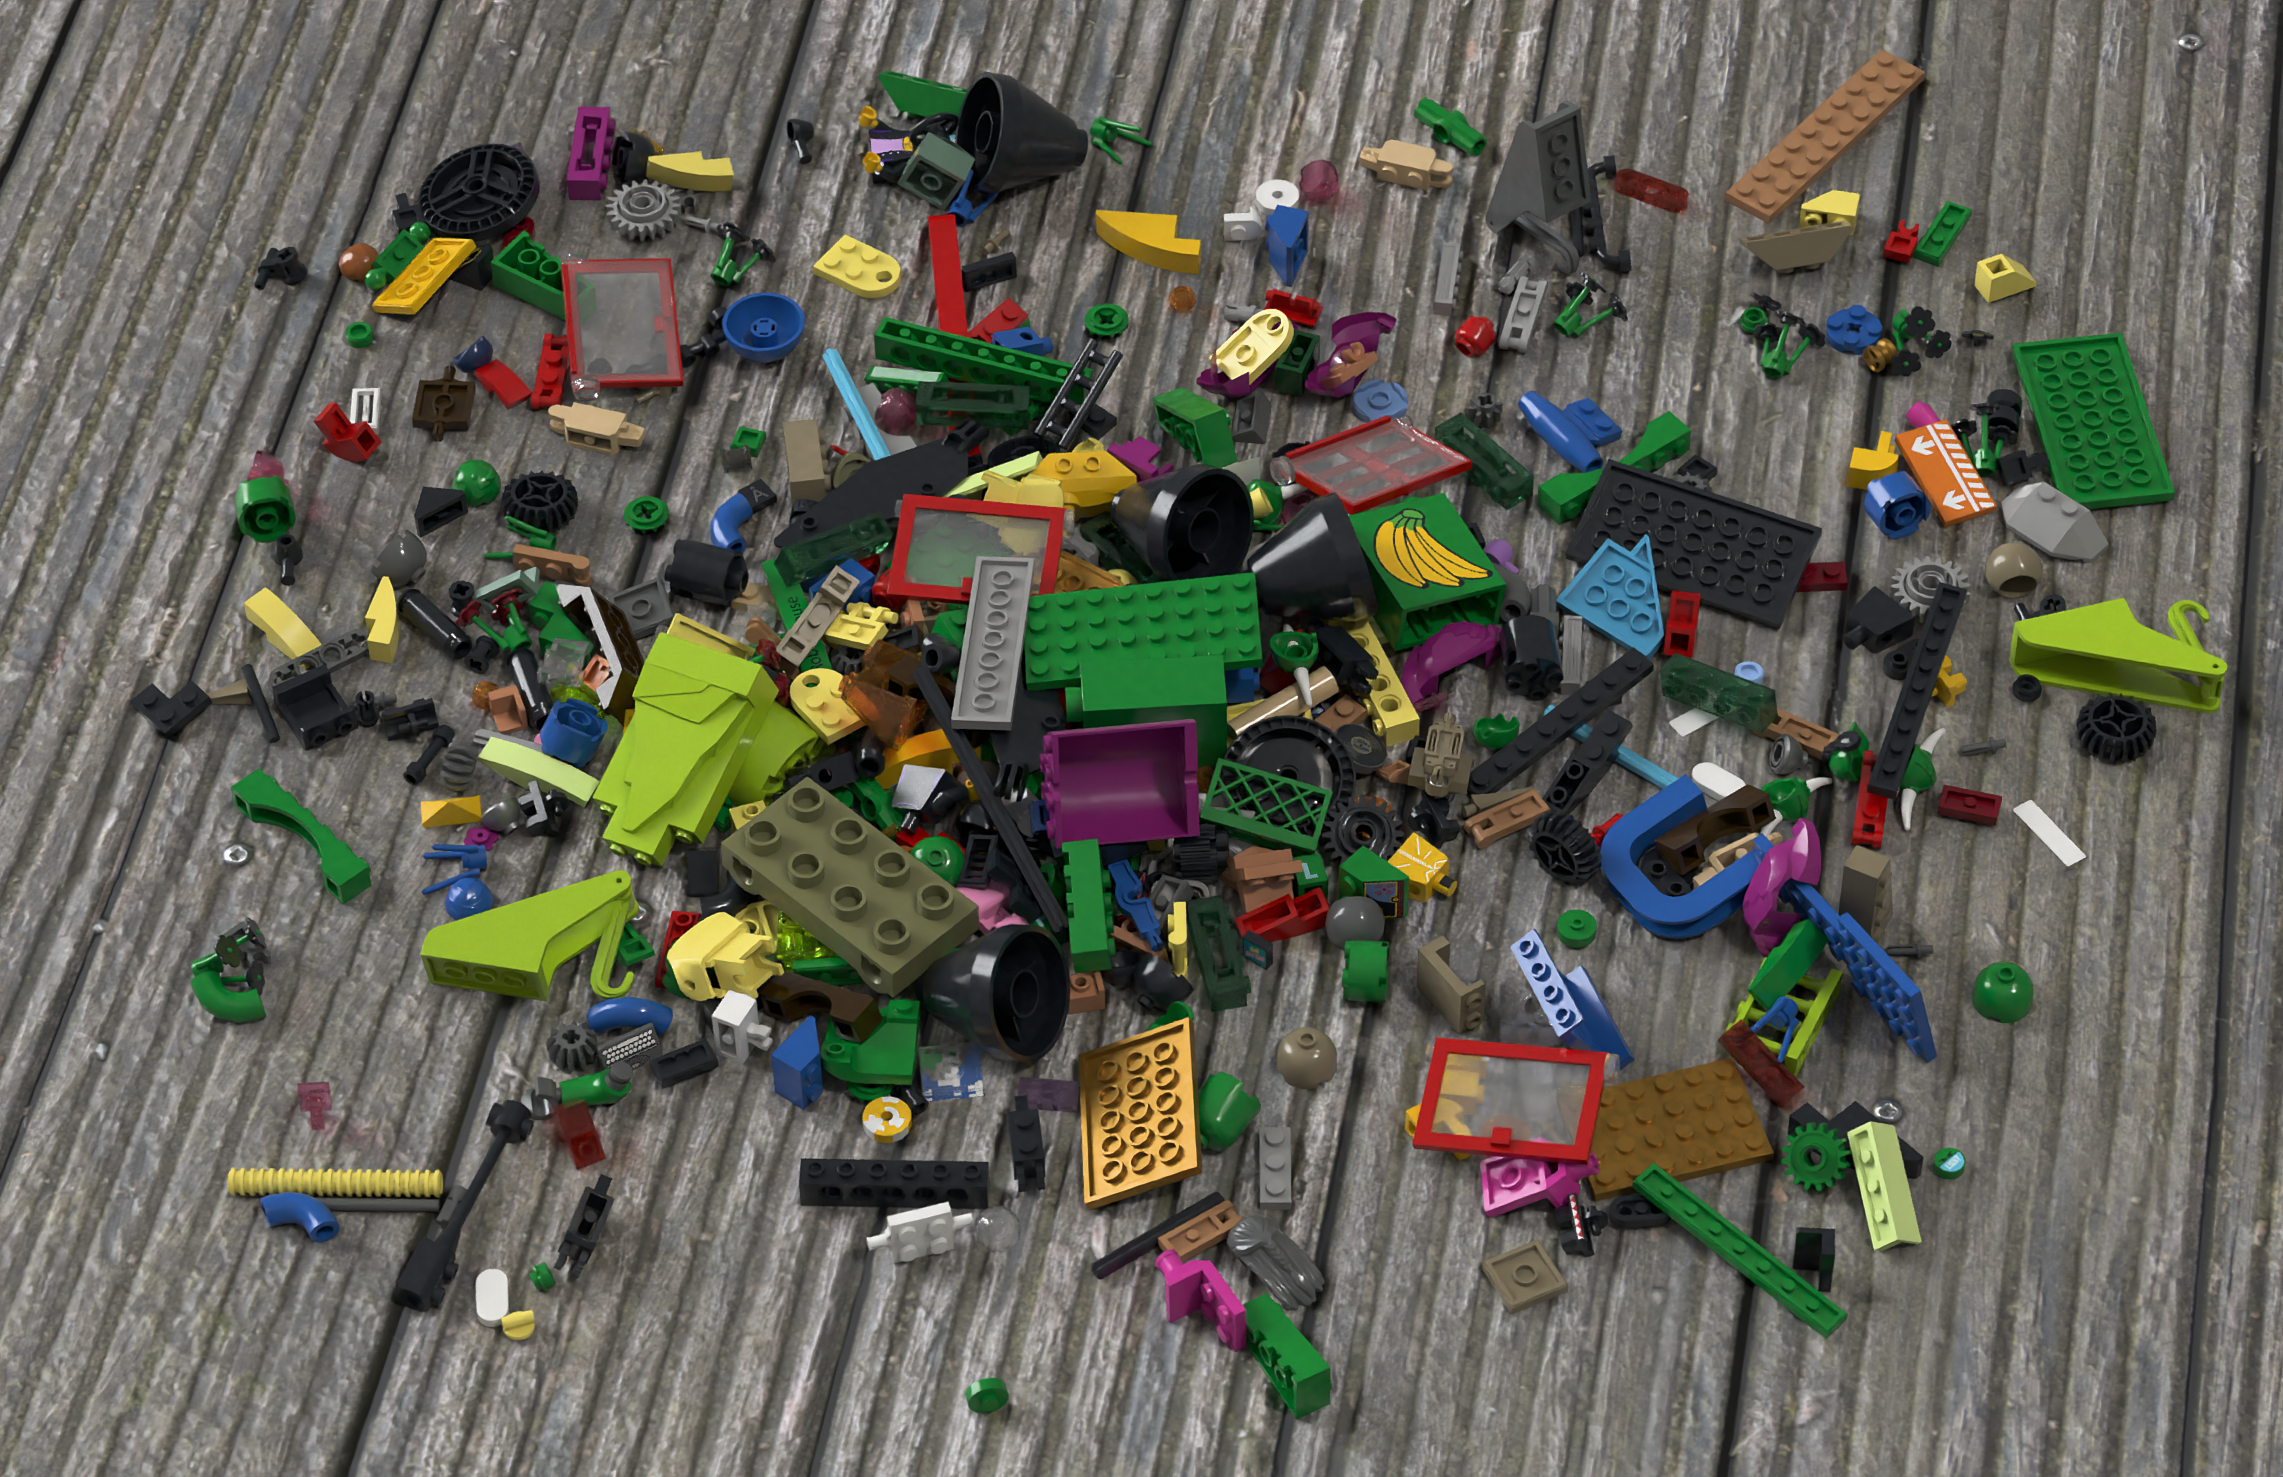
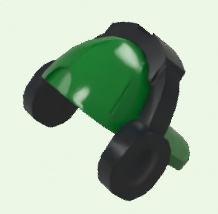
M1853 722L1849 731L1843 732L1838 736L1837 740L1824 746L1822 761L1827 766V769L1838 778L1850 782H1860L1864 750L1868 751L1869 741L1856 722Z

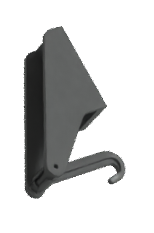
M1564 101L1559 104L1556 113L1535 123L1525 120L1518 124L1485 220L1488 228L1493 233H1498L1514 223L1541 242L1559 252L1566 261V263L1563 262L1558 265L1559 269L1566 274H1572L1579 267V255L1575 246L1565 237L1529 214L1531 212L1545 223H1548L1591 202L1581 109L1570 101Z

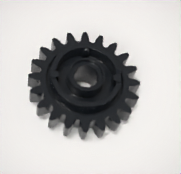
M1360 795L1357 804L1351 797H1348L1347 807L1338 802L1336 805L1337 813L1329 811L1327 817L1330 821H1324L1322 827L1324 830L1329 831L1322 833L1321 840L1329 842L1324 846L1323 851L1333 852L1329 860L1330 863L1340 860L1341 865L1362 846H1365L1388 862L1396 853L1395 851L1403 845L1398 841L1402 840L1405 835L1402 831H1396L1401 827L1402 820L1392 821L1396 810L1386 813L1387 802H1383L1378 807L1376 806V797L1374 796L1371 798L1370 803H1365L1364 796ZM1360 831L1369 834L1370 840L1360 841L1355 834Z

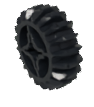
M541 470L540 473L530 471L529 475L520 474L519 479L513 478L510 484L505 485V490L502 493L503 497H501L504 517L510 516L537 529L547 531V533H550L551 529L560 530L561 525H569V521L575 519L578 507L575 486L572 485L571 480L565 479L563 474L555 476L554 471L544 473ZM515 526V527H516V530L522 529V528H520V527H518V526Z
M2109 692L2106 697L2098 694L2095 700L2089 699L2086 706H2082L2076 723L2078 740H2081L2082 748H2088L2089 755L2098 754L2099 760L2108 758L2111 764L2114 760H2120L2124 764L2127 758L2135 762L2138 756L2144 757L2147 750H2151L2157 733L2155 716H2152L2151 708L2145 707L2143 701L2135 702L2133 695L2129 698L2123 697L2122 692L2118 696H2113Z
M1554 809L1550 812L1546 811L1535 819V822L1528 829L1529 835L1527 840L1530 843L1529 849L1534 852L1533 857L1541 863L1540 867H1544L1548 874L1555 876L1556 880L1561 879L1566 885L1569 883L1573 886L1583 885L1601 867L1600 861L1602 856L1599 853L1601 849L1595 844L1596 838L1589 834V829H1585L1581 821L1577 822L1574 820L1573 815L1567 816L1562 810L1559 812Z

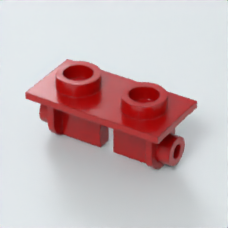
M1275 288L1266 292L1265 300L1268 302L1264 310H1279L1292 322L1315 327L1323 311L1321 303L1317 302L1316 299L1296 295L1294 300L1291 299L1290 293L1279 291Z

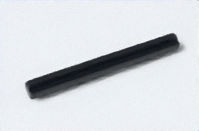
M1213 1192L1091 1264L1092 1273L1097 1279L1101 1280L1158 1247V1238L1224 1202L1223 1196L1219 1192Z

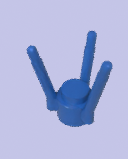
M970 169L965 182L953 197L950 210L947 215L955 214L956 226L959 227L965 226L967 222L974 223L977 216L999 195V192L991 194L973 211L972 203L964 198L973 175L972 169Z
M434 844L432 846L433 850L452 852L425 853L423 855L425 859L461 858L463 869L469 868V871L422 890V893L426 895L440 890L463 878L481 876L480 869L487 868L485 846H478L477 844Z
M1779 997L1767 1013L1745 1033L1751 1037L1768 1022L1776 1028L1787 1027L1777 1059L1779 1063L1784 1061L1794 1029L1799 1024V1020L1795 1018L1799 1011L1797 1004L1789 997Z

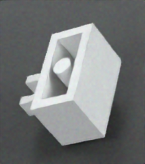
M729 990L712 1015L716 1054L743 1064L755 1046L765 1051L768 1050L772 1044V1038L768 1037L771 1033V1028L759 1025L757 1001L747 994H739Z

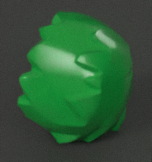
M468 460L457 469L451 489L463 490L466 495L467 504L477 507L483 503L489 505L500 494L502 487L500 476L490 463L484 460Z

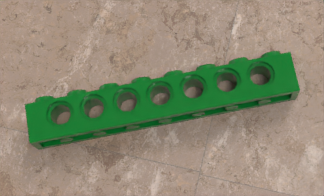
M885 316L874 334L876 359L922 371L944 372L949 378L1047 403H1052L1074 365ZM1085 367L1082 375L1094 380L1093 369ZM1075 384L1068 398L1082 404L1089 390Z

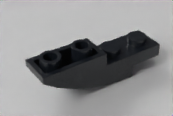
M1609 709L1605 710L1578 753L1570 755L1542 799L1551 810L1554 809L1557 812L1562 810L1568 816L1593 791L1620 755L1618 748L1633 727L1630 721Z

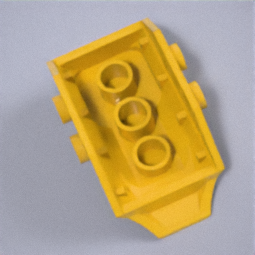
M1107 451L1051 453L1031 472L1034 475L1052 477L1062 481L1061 488L1064 493V508L1067 509L1065 522L1070 526L1074 525V522L1079 520V518L1111 512V504L1116 494L1120 490L1137 483L1136 475Z

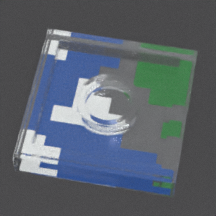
M972 1042L918 1047L922 1091L924 1098L928 1102L985 1096L981 1054L978 1046Z

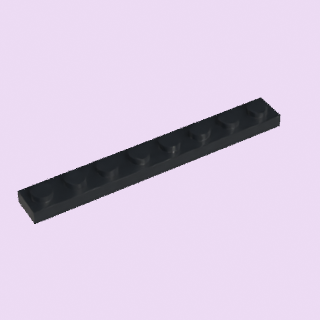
M1634 647L1514 740L1471 771L1467 792L1470 795L1499 791L1654 671V664Z

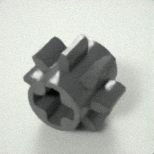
M1480 393L1475 399H1470L1468 418H1474L1476 426L1490 427L1495 421L1500 422L1503 403L1496 402L1495 395Z

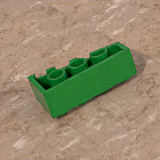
M523 230L491 261L494 286L566 320L561 263L563 262L556 256L553 258L546 252V248L539 242L535 243L531 240L530 234ZM576 276L578 301L575 303L579 307L581 328L597 312L594 287L581 276Z
M1183 387L1152 398L1159 425L1173 439L1177 438L1184 450L1191 449L1193 451L1192 458L1196 462L1203 461V464L1221 468L1238 461L1229 428L1231 418L1226 409Z
M1098 838L1062 843V852L1065 860L1064 875L1067 888L1066 899L1069 914L1070 945L1075 973L1111 969V957L1116 956L1114 938H1109V934L1114 933L1113 916H1108L1107 912L1113 910L1111 892L1106 893V888H1111L1110 871L1103 869Z

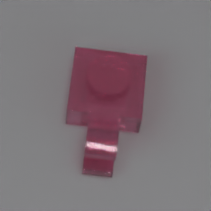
M329 1082L298 1083L297 1095L301 1112L310 1111L312 1130L325 1129L324 1117H326V1111L332 1110Z

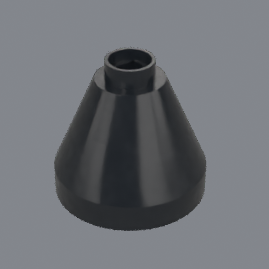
M983 72L974 79L968 88L960 108L959 124L955 133V144L975 158L971 167L973 175L967 191L995 194L1064 173L1071 166L1079 167L1084 162L1088 151L1087 132L1084 129H1078L1073 119L1010 75Z
M1208 464L1188 466L1132 484L1128 488L1120 490L1111 504V518L1115 525H1117L1119 532L1162 582L1236 574L1247 555L1252 540L1254 508L1247 486L1235 473Z
M1335 492L1311 500L1247 560V570L1236 573L1255 572L1258 609L1262 608L1264 614L1268 616L1357 622L1378 613L1375 592L1362 549L1345 507Z
M1009 924L999 927L935 960L928 970L916 979L915 995L917 1001H920V1006L927 1009L931 1016L991 1056L1002 1061L1033 1062L1044 1057L1054 1047L1062 1033L1069 1010L1070 977L1064 952L1056 938L1048 930L1037 925Z

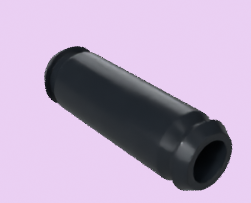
M407 589L399 596L397 601L398 610L443 652L448 654L450 658L462 659L470 652L472 648L471 637L466 635L455 622L418 589Z
M525 647L516 648L510 652L507 658V665L521 696L530 725L537 730H541L554 703L533 651Z
M877 712V719L861 727L855 767L860 775L867 778H875L881 775L885 768L891 722L884 713Z

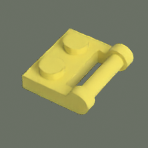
M1174 902V914H1168V933H1170L1168 934L1169 952H1172L1171 966L1174 967L1171 971L1178 977L1182 974L1187 979L1186 902Z

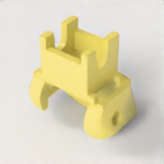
M987 470L981 476L980 480L990 483L983 501L1064 508V493L1061 488L1062 481L1059 479L1030 473L1019 482ZM967 513L966 517L998 529V536L1002 538L1000 544L1005 545L1016 554L1023 553L1025 557L1029 554H1040L1039 549L1046 548L1050 524L1048 520Z
M725 912L713 914L693 926L674 943L667 955L680 990L687 997L696 1001H706L709 998L713 999L715 996L723 998L729 990L739 994H747L751 998L756 999L758 997L756 989L772 975L781 976L784 974L782 964L771 962L763 955V952L774 953L777 950L773 937L751 934L746 922H741ZM706 967H714L720 989L712 987Z

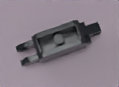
M1322 621L1308 622L1305 633L1311 635V633L1316 632L1319 653L1315 663L1319 667H1326L1332 673L1336 683L1342 685L1349 684L1358 693L1370 695L1373 686L1369 684L1366 678L1376 680L1379 671L1372 664L1374 658L1342 626H1330Z
M1027 1095L1015 1096V1111L1007 1112L1014 1180H1017L1019 1192H1026V1179L1035 1178L1038 1190H1045V1157L1039 1110L1029 1109Z
M601 1174L594 1189L585 1187L557 1251L560 1253L554 1268L561 1270L566 1263L567 1256L578 1260L573 1267L572 1276L579 1278L584 1265L587 1264L596 1246L614 1202L613 1197L606 1195L612 1178Z

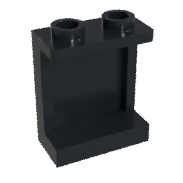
M325 664L272 687L277 709L305 751L321 746L330 740L359 728L355 709L353 706L348 707L332 684L330 671Z

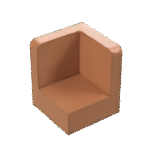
M516 685L488 692L491 714L500 734L506 735L528 729L526 710Z

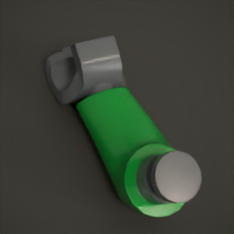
M617 1061L611 1068H607L602 1072L559 1082V1088H557L556 1082L552 1079L537 1076L534 1080L535 1088L526 1091L525 1096L522 1097V1104L530 1110V1119L546 1120L558 1113V1103H560L561 1109L616 1103L630 1091V1079L633 1076V1070L626 1062Z

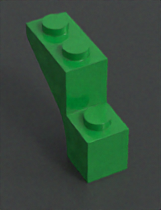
M545 581L538 590V594L534 596L529 604L531 624L543 629L538 636L541 656L551 661L570 665L576 669L585 670L593 658V644L568 619L569 614L565 613L558 603L560 598L555 588L558 585Z

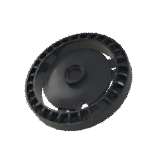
M505 144L477 145L454 153L430 172L421 186L418 206L424 222L436 236L440 238L473 239L474 242H479L505 233L527 216L537 201L540 192V180L533 162L523 151ZM509 168H511V169H513V170H515V171H517V172H519V173L521 174V183H520V186H519V183H518V180H517L516 175H515V174L513 173V171L510 170Z
M1285 715L1263 719L1240 733L1232 742L1224 757L1228 761L1279 776L1291 777L1296 781L1332 791L1333 777L1328 762L1331 759L1338 771L1340 788L1334 803L1327 810L1324 821H1330L1327 817L1329 811L1337 813L1336 805L1338 802L1347 807L1348 797L1354 798L1356 773L1347 747L1329 728L1305 717ZM1291 736V737H1299V738H1302V739L1311 741L1310 743H1308V742H1306V741H1303V740H1300V739H1295V738H1280V739H1275V740L1269 741V742L1265 743L1264 745H1262L1261 747H1259V748L1252 754V756L1249 758V760H1243L1244 757L1248 754V752H1249L1250 750H1252L1255 746H1257L1258 744H1260V743H1262V742H1264V741H1266V740H1268V739H1272V738H1276V737ZM1318 746L1325 751L1324 754L1317 749ZM1221 769V780L1225 786L1239 780L1234 771ZM1258 778L1247 782L1253 794L1267 788L1263 780ZM1283 786L1275 790L1282 803L1296 797L1291 788ZM1237 787L1228 791L1235 803L1242 801ZM1271 793L1257 799L1264 812L1278 806ZM1222 794V799L1225 807H1230V804L1227 801L1226 797L1224 796V794ZM1311 795L1304 799L1310 809L1314 805H1323L1324 802L1323 797ZM1299 801L1286 807L1292 820L1306 814ZM1246 805L1239 808L1240 810H1249ZM1281 810L1268 816V819L1288 823ZM1310 819L1306 820V824L1297 826L1301 834L1314 836L1315 828ZM1322 828L1319 840H1321L1322 833L1329 831H1326Z

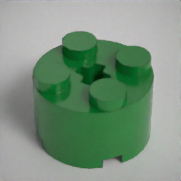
M260 477L250 481H243L239 484L235 496V508L240 530L245 536L247 534L253 537V540L256 542L269 543L277 541L280 536L286 535L285 532L290 527L293 528L296 515L291 492L280 477Z
M1345 941L1344 959L1346 960L1345 969H1343L1342 974L1343 999L1362 1002H1386L1389 973L1387 957H1389V942Z

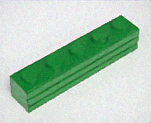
M870 366L864 378L867 385L873 383L880 391L930 395L932 397L945 396L951 384L944 372Z

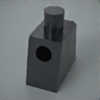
M1874 586L1849 611L1846 625L1847 633L1843 636V642L1851 650L1862 644L1872 653H1879L1913 635L1915 616Z
M851 751L819 755L789 768V778L783 781V788L785 792H788L806 777H809L826 791L859 780Z

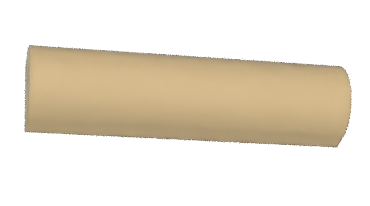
M1320 667L1308 674L1312 706L1308 707L1296 681L1228 721L1227 735L1235 740L1245 729L1263 719L1285 715L1299 716L1339 692L1335 678L1326 667Z

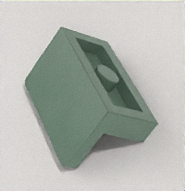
M533 567L524 572L519 570L475 590L474 599L480 602L481 606L490 614L496 610V605L492 606L491 601L510 590H522L523 594L517 599L518 602L525 601L538 594L540 570L537 567Z

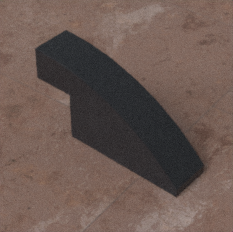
M1857 1101L1853 1102L1830 1121L1807 1102L1789 1115L1787 1134L1797 1135L1795 1128L1803 1126L1807 1130V1123L1815 1122L1817 1129L1821 1123H1827V1130L1830 1131L1837 1128L1839 1130L1837 1136L1840 1139H1847L1844 1144L1845 1149L1851 1150L1847 1132L1870 1121L1882 1122ZM1897 1135L1907 1179H1917L1921 1176L1923 1156ZM1817 1149L1812 1150L1814 1153L1821 1156V1153ZM1851 1152V1154L1846 1156V1161L1851 1163L1848 1168L1856 1170Z

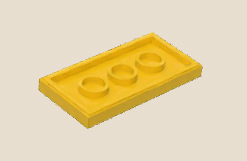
M433 238L373 302L372 307L375 312L416 314L476 248L473 239Z

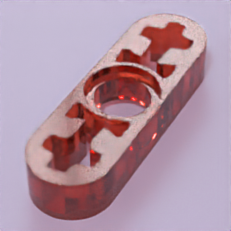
M1622 169L1616 173L1615 189L1622 195L1673 213L1683 212L1688 207L1689 194L1683 187L1633 169ZM1648 188H1655L1658 190V192L1648 193L1645 190Z

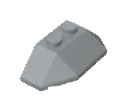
M2046 482L2018 487L2001 502L2006 528L2050 556L2070 560L2082 559L2083 562L2091 563L2109 547L2108 541L2090 510Z

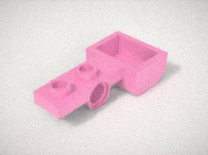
M973 876L970 879H981L982 877ZM991 878L987 889L956 887L958 891L979 906V930L986 935L999 927L1009 924L1029 925L1024 917H1019L1015 913L1010 915L1007 910L1011 909L1010 889L1001 882H995Z

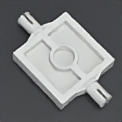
M949 1202L887 1216L888 1226L885 1234L867 1237L869 1251L888 1246L893 1264L902 1261L908 1262L919 1257L941 1254L954 1249L953 1236L956 1229L974 1226L971 1212L953 1217Z

